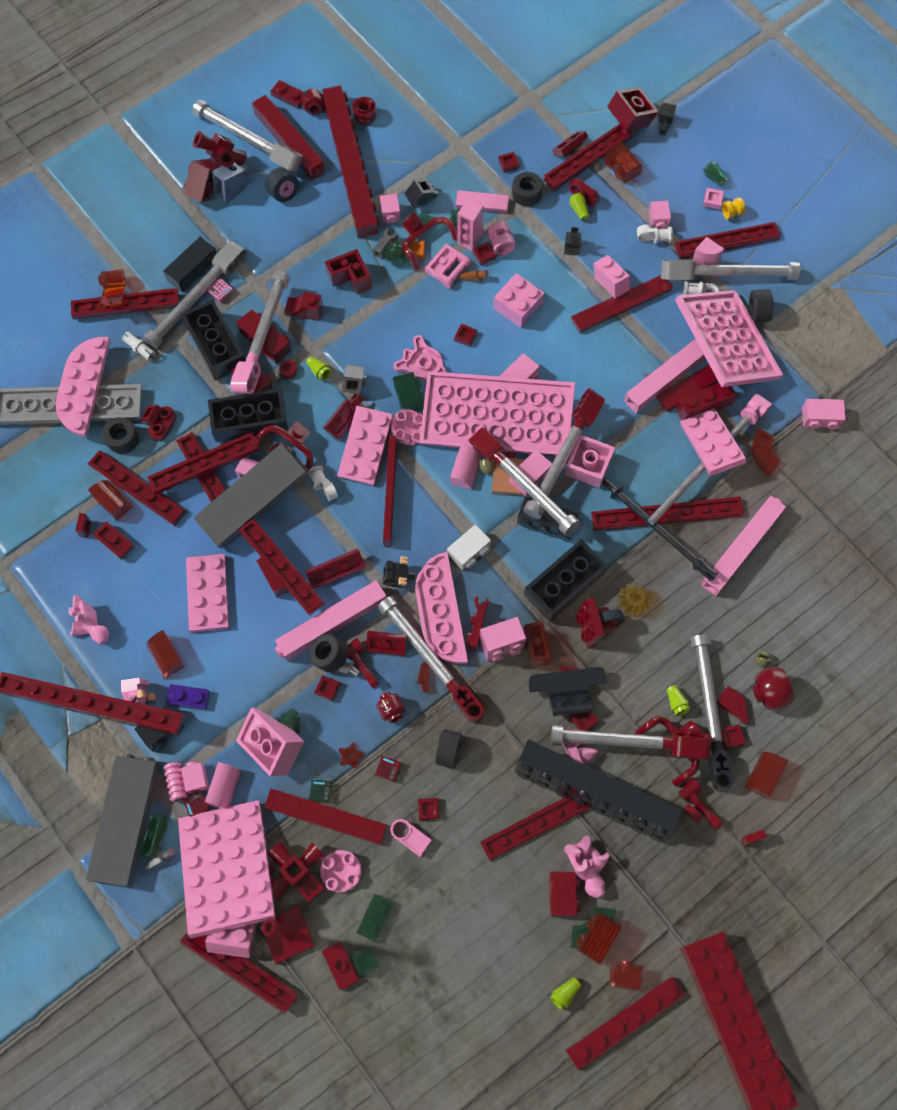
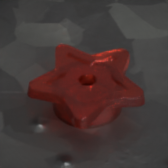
M352 743L347 748H339L342 756L340 765L349 764L356 769L357 760L362 758L364 753L356 750L355 743Z

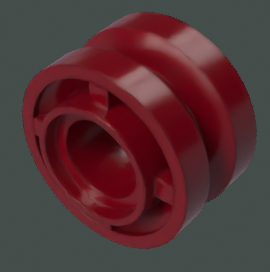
M363 96L353 102V117L357 123L367 125L376 119V103L372 98Z

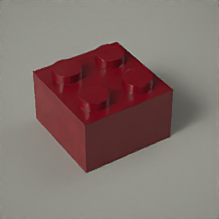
M640 87L616 91L607 105L611 114L625 131L648 127L658 113V110Z

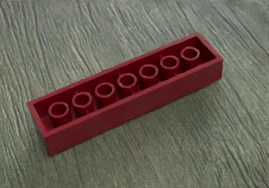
M718 932L681 947L682 955L747 1110H790L799 1106L724 932Z

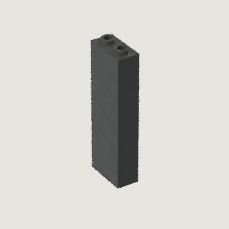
M280 444L194 517L195 521L217 547L223 549L240 534L239 528L253 518L257 520L308 477L305 471L308 468L301 460L297 462L294 459L296 454L289 446L285 448Z
M131 754L115 756L86 880L132 888L160 767L154 761V758L142 757V760L135 759V756Z

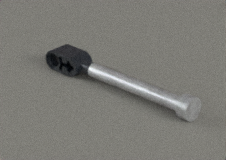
M696 635L691 637L690 641L692 649H696L709 735L712 736V756L708 760L711 784L716 791L724 792L733 785L734 778L730 756L723 748L708 648L711 647L710 635ZM718 757H719V760H721V761L723 760V763H722L721 765H720L719 762H716V759H717ZM718 777H724L727 785H720Z

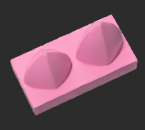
M563 742L568 758L584 765L590 763L598 753L597 750L591 748L577 749V746L582 743Z

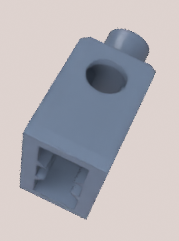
M234 162L229 167L221 166L212 171L214 196L224 204L229 203L245 188V176L250 173L248 166L245 164L239 166Z

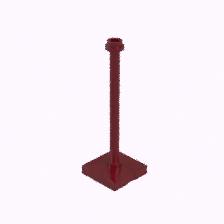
M300 906L275 916L276 919H267L265 922L260 923L275 964L315 946Z

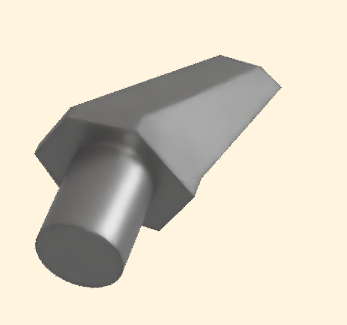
M345 662L343 667L338 670L346 675L351 673L356 678L361 673L359 669L354 667V662Z
M171 847L166 851L163 850L144 867L145 871H150L169 863L171 857L175 854V850Z

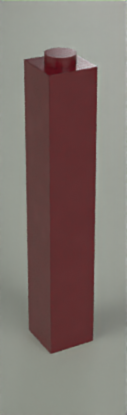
M266 95L252 102L254 115L279 143L303 155L299 167L311 181L325 173L324 161Z

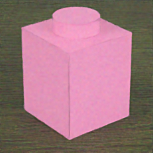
M397 194L380 196L383 223L401 221Z
M668 201L651 202L648 212L650 225L652 228L668 229L671 220Z
M192 761L187 763L186 767L181 768L185 791L189 795L209 790L205 766L201 762Z

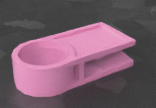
M404 819L396 820L391 826L393 838L419 857L422 856L432 842L430 838ZM398 823H405L409 828L408 834L403 838L396 837L393 832L395 825Z

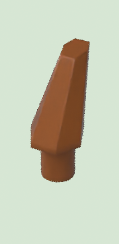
M475 270L459 274V277L463 280L482 281V278L487 277L489 274L487 270Z

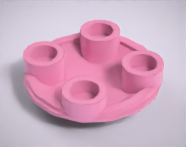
M410 409L397 412L390 424L392 435L397 437L399 443L406 446L419 443L423 415Z
M337 850L330 853L323 859L320 867V876L323 884L334 892H347L353 889L361 877V865L358 858L353 853L345 850Z

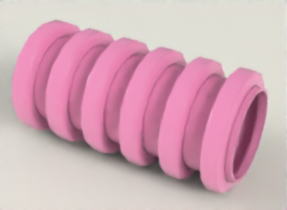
M179 762L169 763L163 767L164 771H166V783H169L167 788L170 789L168 793L171 795L170 801L172 802L183 801L182 799L188 797V793H185L183 776L181 775L180 767L182 765Z

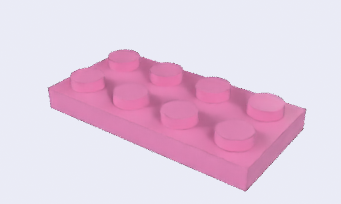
M356 406L337 475L338 478L371 486L375 485L393 414Z
M715 408L680 421L681 428L710 476L746 463L745 456Z
M225 554L186 558L190 633L229 629Z

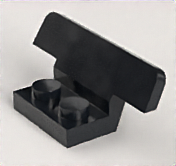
M591 667L531 675L529 677V693L548 691L549 704L553 716L592 712L593 704L589 696L588 685L607 683L605 670L602 667Z

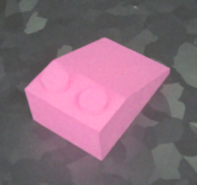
M251 707L236 740L269 776L288 775L304 743L292 729L255 707Z

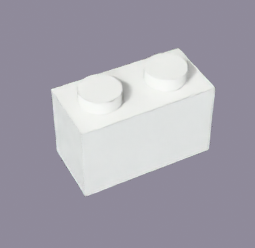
M474 525L447 548L448 557L462 571L465 568L469 569L476 563V559L480 555L484 556L490 551L491 540Z

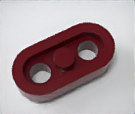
M574 178L568 184V188L573 195L582 193L585 196L588 206H594L599 201L598 192L585 184L583 180Z
M162 407L155 423L150 424L148 433L154 441H163L168 436L176 420V414L171 407Z

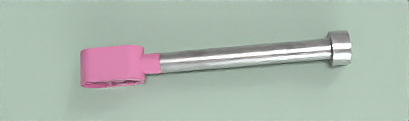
M276 271L273 273L271 279L273 287L245 362L240 361L237 363L231 379L230 387L234 394H252L255 390L261 372L257 361L282 291L288 288L291 280L290 276L285 272Z

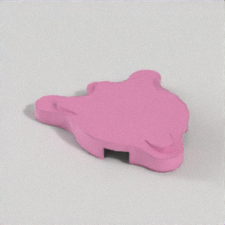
M421 335L413 338L414 350L404 349L403 359L394 363V370L396 372L408 373L419 381H427L428 371L446 372L440 353L434 348L427 346Z

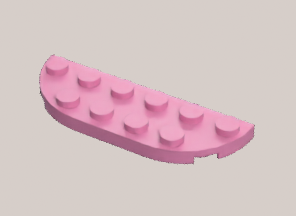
M96 337L81 343L71 352L64 367L56 398V411L62 424L77 436L87 438L111 341L109 337Z
M444 552L428 560L416 579L415 591L422 633L426 644L438 658L453 664H468L448 553Z

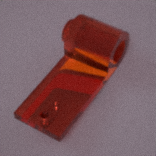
M123 269L101 271V275H98L99 285L103 286L99 303L100 308L111 307V309H114L115 306L122 305L126 289L125 272Z

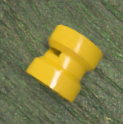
M739 197L732 202L726 201L722 203V212L727 220L733 218L734 215L741 216L745 214V204L742 198Z

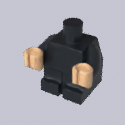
M401 556L398 563L387 560L383 567L382 585L403 587L406 586L408 579L415 580L416 573L409 572V566H407L408 557Z

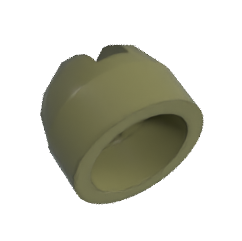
M486 459L480 460V470L485 474L491 473L494 469V462L491 464Z
M760 651L755 655L754 662L758 667H767L771 662V656L767 651Z

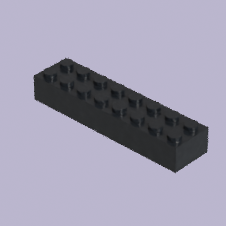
M529 739L515 769V773L521 779H530L543 789L550 788L560 797H571L577 805L583 807L588 805L593 808L595 813L612 817L614 822L618 824L625 823L631 826L633 831L638 833L644 832L657 842H665L673 834L682 812L681 809Z

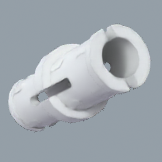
M129 331L125 333L128 337L123 335L122 341L131 346L135 353H140L148 361L153 360L150 355L155 358L156 352L145 345L146 343L142 339L139 340Z

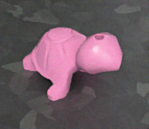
M74 595L73 607H69V615L75 617V622H72L70 635L90 634L93 641L99 645L105 644L109 639L108 628L98 625L95 609L85 603L79 595Z
M584 836L581 842L577 844H567L564 851L567 853L578 876L586 880L585 891L588 895L602 898L605 894V882L599 873L607 863L609 853L606 852L600 856L599 852L590 845V837Z

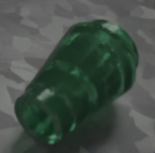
M711 161L703 169L704 176L720 187L728 180L718 163H714V161Z

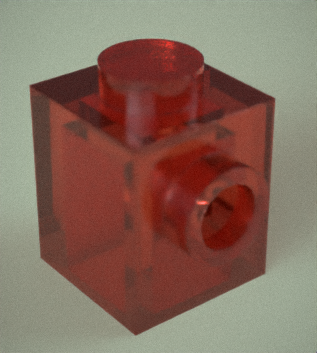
M619 961V964H615L613 969L610 968L609 982H612V987L639 991L641 988L642 968L633 967L632 962Z

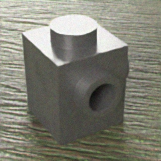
M346 365L342 392L360 394L361 386L366 384L367 375H363L364 367Z

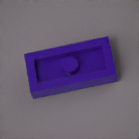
M170 684L166 704L206 710L210 690Z

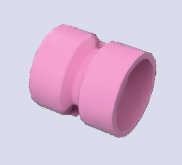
M496 222L487 229V234L496 255H506L515 249L516 243L507 222Z

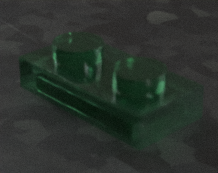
M150 814L140 852L141 856L158 858L162 848L163 835L167 829L168 816Z
M374 893L356 933L376 943L393 902Z

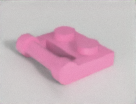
M445 244L425 267V272L442 282L446 288H451L454 284L453 281L465 267L470 266L471 260L448 244ZM458 260L460 264L447 277L445 275L446 272Z

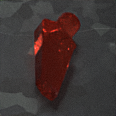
M426 662L420 665L416 684L421 685L423 693L430 691L428 684L430 680L429 667Z

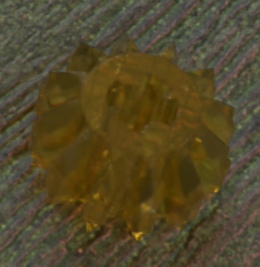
M634 583L633 587L627 584L626 589L621 588V595L617 598L621 602L619 608L625 607L624 613L631 611L632 616H635L636 612L642 615L643 610H648L649 608L648 604L651 602V598L648 596L650 592L643 591L644 585L638 588L637 583Z

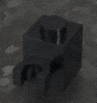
M427 178L413 180L404 194L412 207L426 205L429 199L436 198L439 192L438 190L434 191V184L429 183Z

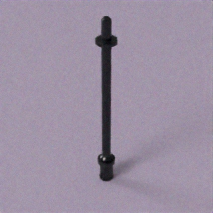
M608 479L602 480V485L611 492L610 498L612 500L618 498L693 563V569L696 572L699 571L710 582L716 578L715 576L719 572L707 564L705 558L696 557L657 522L654 525L648 522L650 516L622 492L624 488L622 485L616 487Z

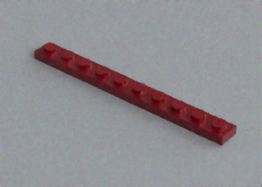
M1 672L0 693L176 735L179 734L185 718L183 713L6 672Z

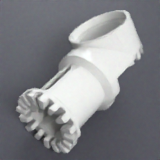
M641 225L637 228V236L641 242L642 240L643 242L653 240L654 244H657L661 241H668L669 243L673 241V237H671L673 236L671 235L673 233L672 227L657 229L652 228L651 225Z
M687 280L684 283L683 295L706 293L708 290L719 292L718 286L712 283H689Z
M312 467L307 474L314 482V489H323L328 501L338 498L334 485L329 479H326L323 473V467Z

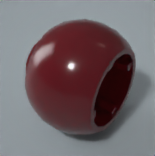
M768 667L756 675V685L752 686L758 703L762 702L766 709L774 711L783 710L792 704L794 693L783 668Z

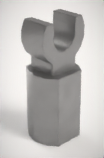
M389 228L385 229L384 237H381L372 251L380 259L383 258L391 246V242L397 239V232L395 231L390 236Z

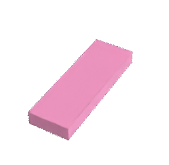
M459 190L457 192V209H461L466 200L470 198L483 204L484 211L507 213L509 195Z

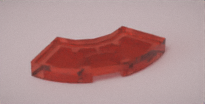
M758 427L752 440V455L760 470L770 477L780 460L772 450L774 436Z

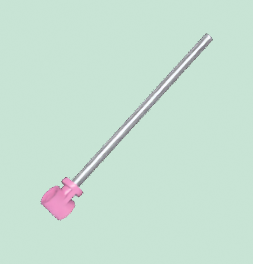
M755 394L746 408L741 411L742 419L730 431L733 439L747 424H755L771 408L772 404L760 394ZM702 462L648 519L650 524L654 525L706 469Z

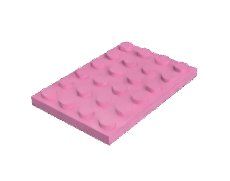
M736 290L677 296L675 301L721 387L781 379L783 374Z
M257 800L231 806L227 809L222 808L204 812L192 817L178 818L188 936L194 938L263 922L267 919H276L260 801Z

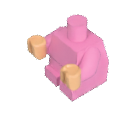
M142 678L121 680V693L124 700L145 704L147 700L149 702L156 701L155 694H147L146 688L149 686L148 680Z

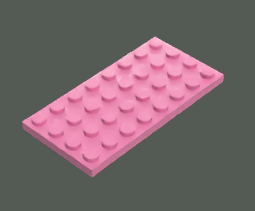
M428 371L420 444L460 448L461 444L474 448L468 439L483 427L502 445L505 452L532 454L537 450L542 455L557 456L571 430L575 383Z

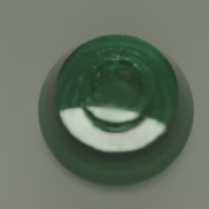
M393 241L385 248L386 251L383 252L385 260L390 262V264L402 265L405 261L403 249L399 242Z
M290 709L283 713L281 718H278V722L292 729L297 735L300 733V719L297 710Z

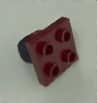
M594 598L585 600L576 613V621L581 626V639L586 644V648L594 647L605 634L613 632L612 630H615L614 627L625 621L622 610H609V607L597 608Z

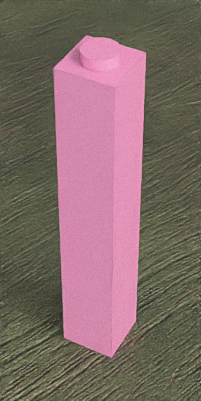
M694 339L626 393L624 402L636 414L655 400L658 394L670 388L706 359L697 340Z
M772 496L767 499L713 567L714 570L719 572L715 576L716 578L710 582L705 577L701 583L702 587L715 596L719 594L785 510L786 506L780 499Z
M377 581L372 582L276 639V652L280 658L284 656L286 661L291 660L309 649L314 640L324 634L332 635L376 609L387 598Z

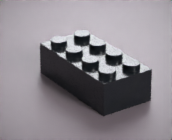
M213 299L180 314L214 381L231 374V371L236 368L237 363L245 360L244 354Z
M281 388L208 400L211 431L215 442L234 440L251 432L253 436H257L264 427L269 425H276L286 431L289 430Z
M580 539L525 587L524 596L551 622L604 576L608 565Z

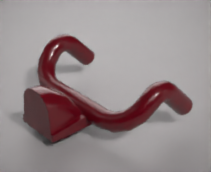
M414 212L403 222L402 226L410 236L403 241L401 246L402 252L407 255L415 271L420 269V265L413 251L408 248L409 245L438 224H445L449 228L452 239L457 240L456 227L449 218L437 217L423 224L416 212Z
M297 421L288 431L276 425L264 427L251 440L253 445H257L267 434L277 433L304 453L306 456L305 466L308 468L305 470L306 473L313 466V454L303 444L311 432Z
M655 716L635 730L636 735H644L657 724H662L672 736L677 731L702 733L693 721H688L677 729L669 719L663 716ZM689 758L691 767L672 780L675 787H678L697 773L699 769L698 758Z

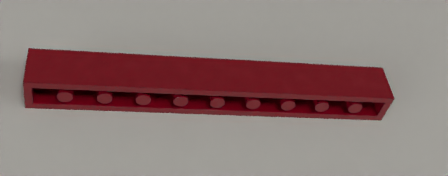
M341 85L322 89L324 105L357 237L377 235V227H380L379 217H375L374 214L377 212L375 202H371L370 199L373 198L372 190L367 187L369 179L368 175L364 174L363 171L366 170L364 160H360L362 152L361 147L356 144L358 143L357 132L353 133L355 125L353 118L350 119L349 117L351 116L350 105H346V102H348L347 93L343 92Z

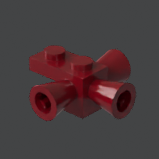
M198 131L193 139L194 148L206 150V153L211 156L210 159L224 167H229L234 162L242 166L246 161V151L233 149L235 144L231 139L216 132L211 139L203 132Z
M283 841L276 844L268 852L267 856L282 866L279 870L283 875L271 881L272 895L277 901L282 898L291 884L309 903L325 889L308 870L309 867L325 858V855L313 842H311L300 859L296 855L291 856Z

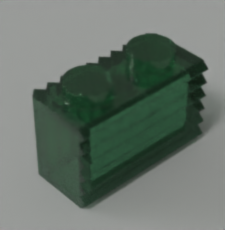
M413 371L392 377L401 410L410 409L416 412L423 410L425 394L424 392L420 393L419 387H421L419 377H415Z

